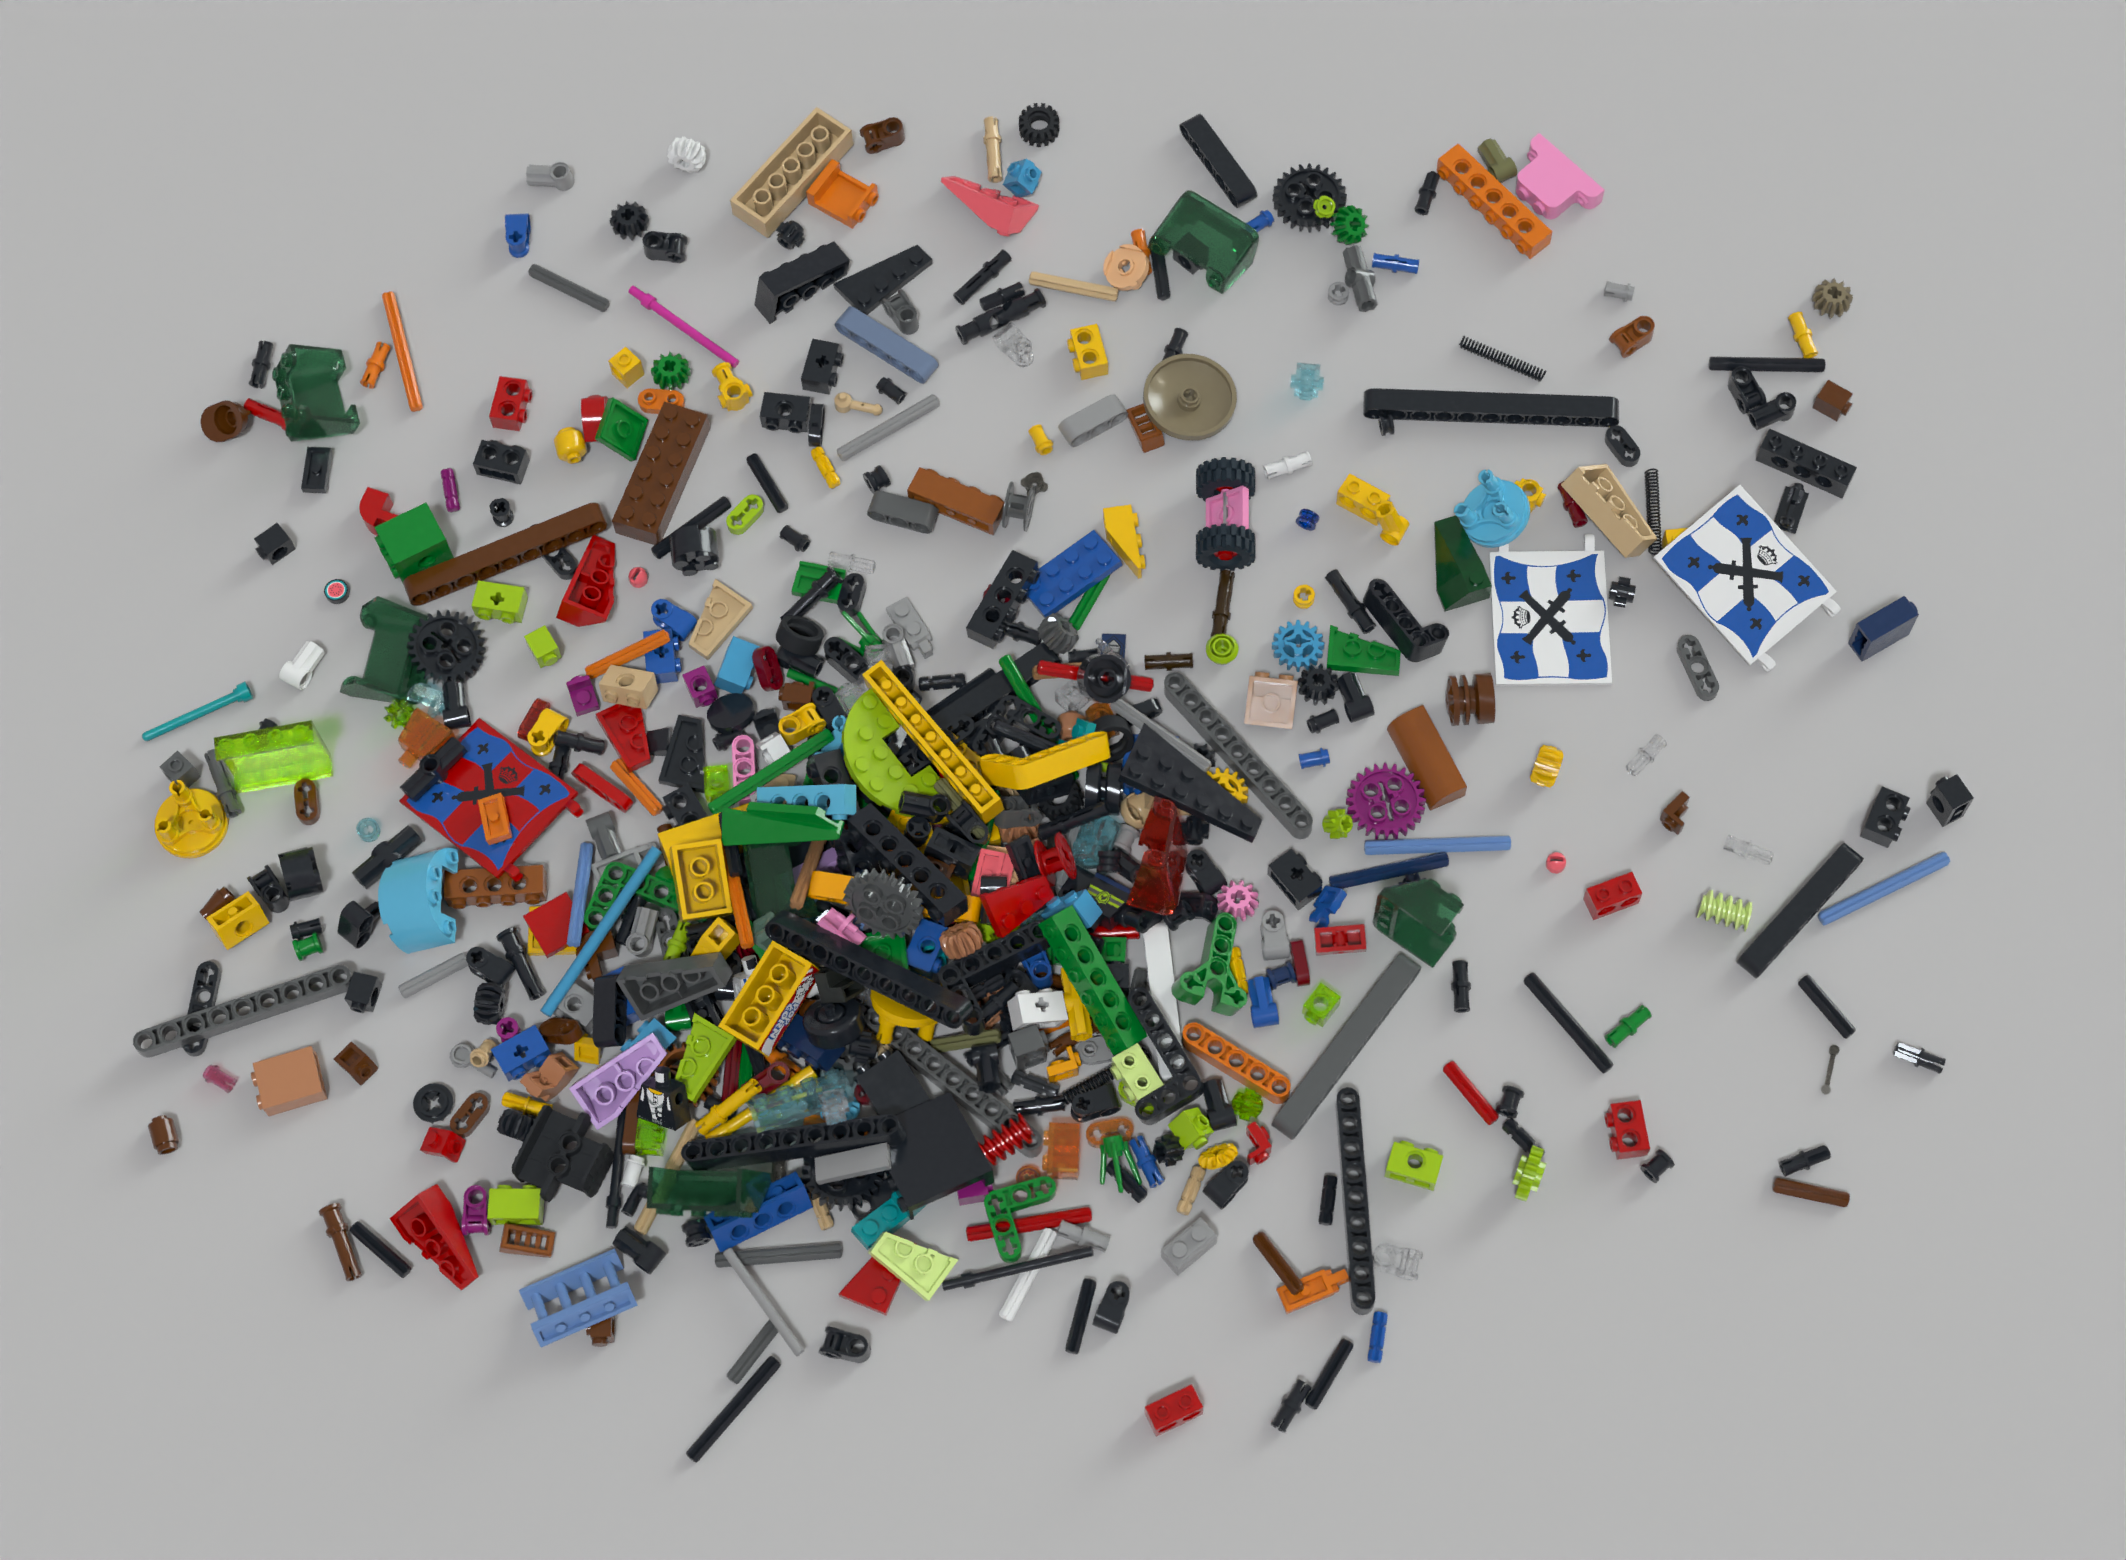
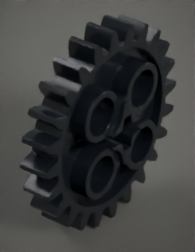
M1308 163L1307 169H1304L1299 164V170L1297 171L1291 167L1290 174L1283 172V178H1278L1277 186H1274L1273 202L1274 210H1277V216H1283V223L1291 221L1290 228L1299 225V231L1307 227L1308 232H1311L1312 227H1316L1319 232L1321 225L1328 229L1329 221L1334 222L1333 217H1318L1315 214L1316 210L1313 208V204L1321 196H1328L1335 202L1336 208L1334 213H1337V209L1340 207H1345L1347 194H1345L1346 187L1341 186L1342 179H1336V172L1329 175L1328 167L1323 171L1320 170V164L1315 169H1312L1310 163Z
M437 610L436 617L428 613L427 621L420 618V626L413 625L412 631L414 633H409L408 639L410 641L407 642L406 648L411 649L408 651L407 657L413 658L411 666L418 665L417 674L425 672L424 680L431 676L433 677V684H436L438 679L442 680V685H445L447 680L456 681V679L464 683L465 675L472 678L473 670L479 671L480 665L478 663H483L484 657L482 654H485L486 648L482 647L485 639L479 638L481 630L474 631L475 622L467 623L468 616L461 620L459 619V612L453 617L449 610H447L445 616H442L441 612ZM449 629L453 634L444 635L441 630ZM429 643L432 644L435 648L433 650H427L423 647V645ZM459 646H465L469 649V651L463 653L460 652L457 648ZM446 660L451 663V666L443 667L439 662Z
M821 1156L803 1159L804 1166L801 1168L803 1175L802 1183L806 1184L805 1189L807 1193L811 1192L812 1200L819 1198L820 1206L828 1202L829 1210L834 1205H838L839 1211H842L844 1205H847L850 1211H852L853 1204L855 1203L859 1207H863L862 1200L865 1199L871 1202V1194L878 1195V1187L883 1185L882 1178H884V1173L881 1172L863 1175L865 1177L861 1179L853 1177L819 1185L816 1182L815 1158ZM836 1185L842 1186V1188L840 1189H834L832 1187Z

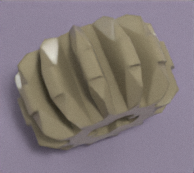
M1834 278L1830 283L1825 279L1821 285L1818 284L1816 286L1812 302L1815 303L1814 310H1821V316L1826 313L1829 314L1830 319L1834 314L1840 318L1843 312H1847L1850 309L1853 295L1850 294V287H1844V281L1836 283Z

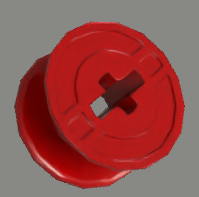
M1060 832L1055 834V847L1046 849L1039 840L1034 842V854L1041 875L1046 876L1050 887L1055 886V872L1064 870L1068 877L1071 879L1076 878L1077 869L1073 853L1067 840Z

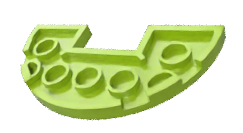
M870 688L852 706L843 725L841 743H843L845 755L843 757L851 778L869 799L879 806L884 805L894 810L896 814L915 817L899 813L898 804L901 793L908 791L934 796L938 792L934 789L933 785L940 778L930 765L912 777L883 740L896 732L900 726ZM933 805L936 811L941 812L938 806Z

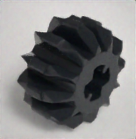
M626 200L624 206L617 204V210H612L610 225L615 235L620 234L622 239L629 236L633 240L635 235L641 237V231H647L648 215L643 206L639 207L636 201L630 205Z
M1322 664L1318 666V669L1310 665L1309 671L1303 670L1301 672L1302 678L1298 679V686H1300L1298 692L1300 695H1305V702L1312 699L1313 704L1316 706L1318 701L1321 700L1325 705L1328 700L1327 698L1332 700L1335 698V692L1338 691L1339 687L1338 683H1336L1338 677L1336 674L1331 675V667L1323 670Z
M488 982L478 986L473 1008V1016L476 1022L484 1025H497L502 1019L506 999L505 990L502 985Z
M509 1109L504 1110L499 1118L497 1131L508 1137L525 1141L535 1118Z

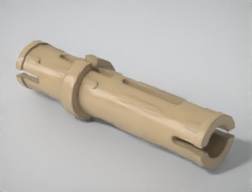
M989 116L984 119L985 136L983 137L987 152L988 181L998 183L1002 181L999 148L1001 136L998 132V118Z

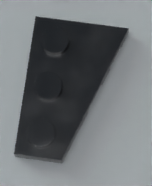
M678 715L658 779L659 784L677 788L689 784L693 791L706 794L702 720Z

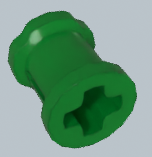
M316 932L306 939L300 941L295 939L292 941L299 961H303L304 957L317 952L319 954L324 953Z

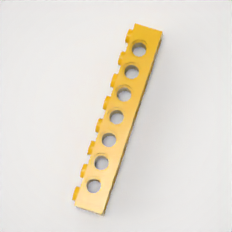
M882 660L862 674L866 686L873 690L893 718L962 799L972 807L984 824L1004 810L1001 798Z

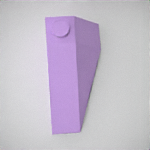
M651 1033L571 1085L570 1091L584 1112L589 1114L591 1122L597 1130L620 1115L638 1092L641 1084L649 1078L667 1052L655 1034Z

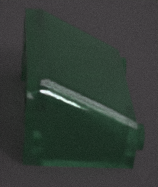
M1187 190L1179 197L1150 238L1148 249L1162 256L1166 255L1170 249L1175 250L1206 269V281L1209 287L1223 294L1253 264L1259 236L1250 225L1196 192Z

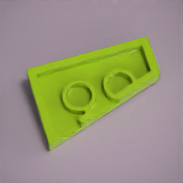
M694 1013L692 1019L693 1026L690 1035L687 1036L686 1050L683 1059L680 1060L675 1080L685 1084L688 1099L696 1103L737 1039Z

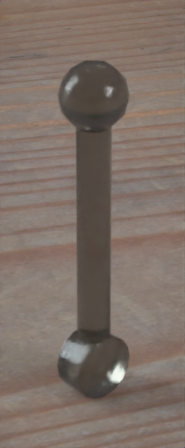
M1832 1045L1829 1048L1830 1060L1825 1084L1821 1087V1092L1825 1095L1831 1092L1830 1081L1835 1056L1840 1051L1836 1045Z

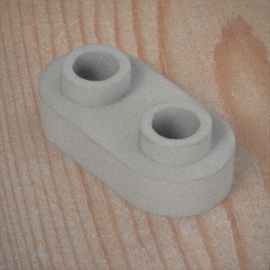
M1102 1036L1082 1041L1077 1047L1081 1063L1085 1065L1108 1063L1114 1057ZM1092 1047L1094 1052L1088 1054L1085 1052V1049Z

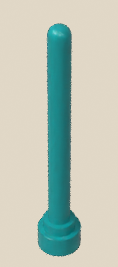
M244 681L236 685L237 688L233 689L232 693L144 732L142 739L150 741L235 701H243L245 703L253 699L250 688Z

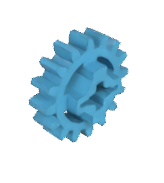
M1299 620L1293 626L1288 621L1286 629L1280 626L1279 634L1274 633L1273 640L1275 642H1272V649L1275 651L1273 656L1274 658L1280 657L1279 665L1281 666L1286 663L1287 670H1290L1292 666L1296 667L1297 672H1300L1302 666L1309 670L1310 663L1316 666L1318 663L1317 658H1322L1324 642H1321L1323 635L1316 634V626L1310 629L1308 621L1304 626L1300 625Z

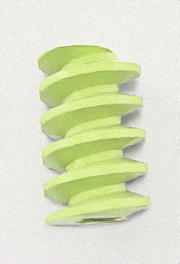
M1709 890L1706 895H1703L1696 918H1700L1705 913L1706 921H1709L1712 916H1715V924H1719L1722 919H1725V927L1734 922L1735 930L1744 925L1745 933L1752 914V902L1748 901L1743 907L1742 899L1739 898L1733 904V896L1729 895L1723 901V893L1719 892L1714 898L1713 890Z

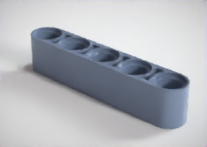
M849 306L834 323L835 328L842 335L921 384H924L939 366L938 362L931 355L854 307Z

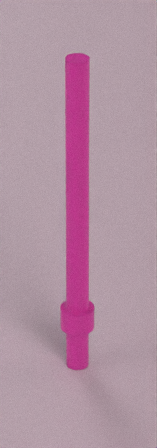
M634 285L630 287L628 293L638 299L646 309H652L720 359L730 363L733 368L737 367L739 364L738 359L656 302L657 299L649 293L645 294Z

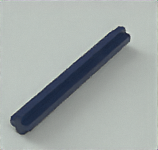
M1443 852L1329 877V886L1343 889L1405 876L1406 874L1443 868L1449 865V858L1447 853Z

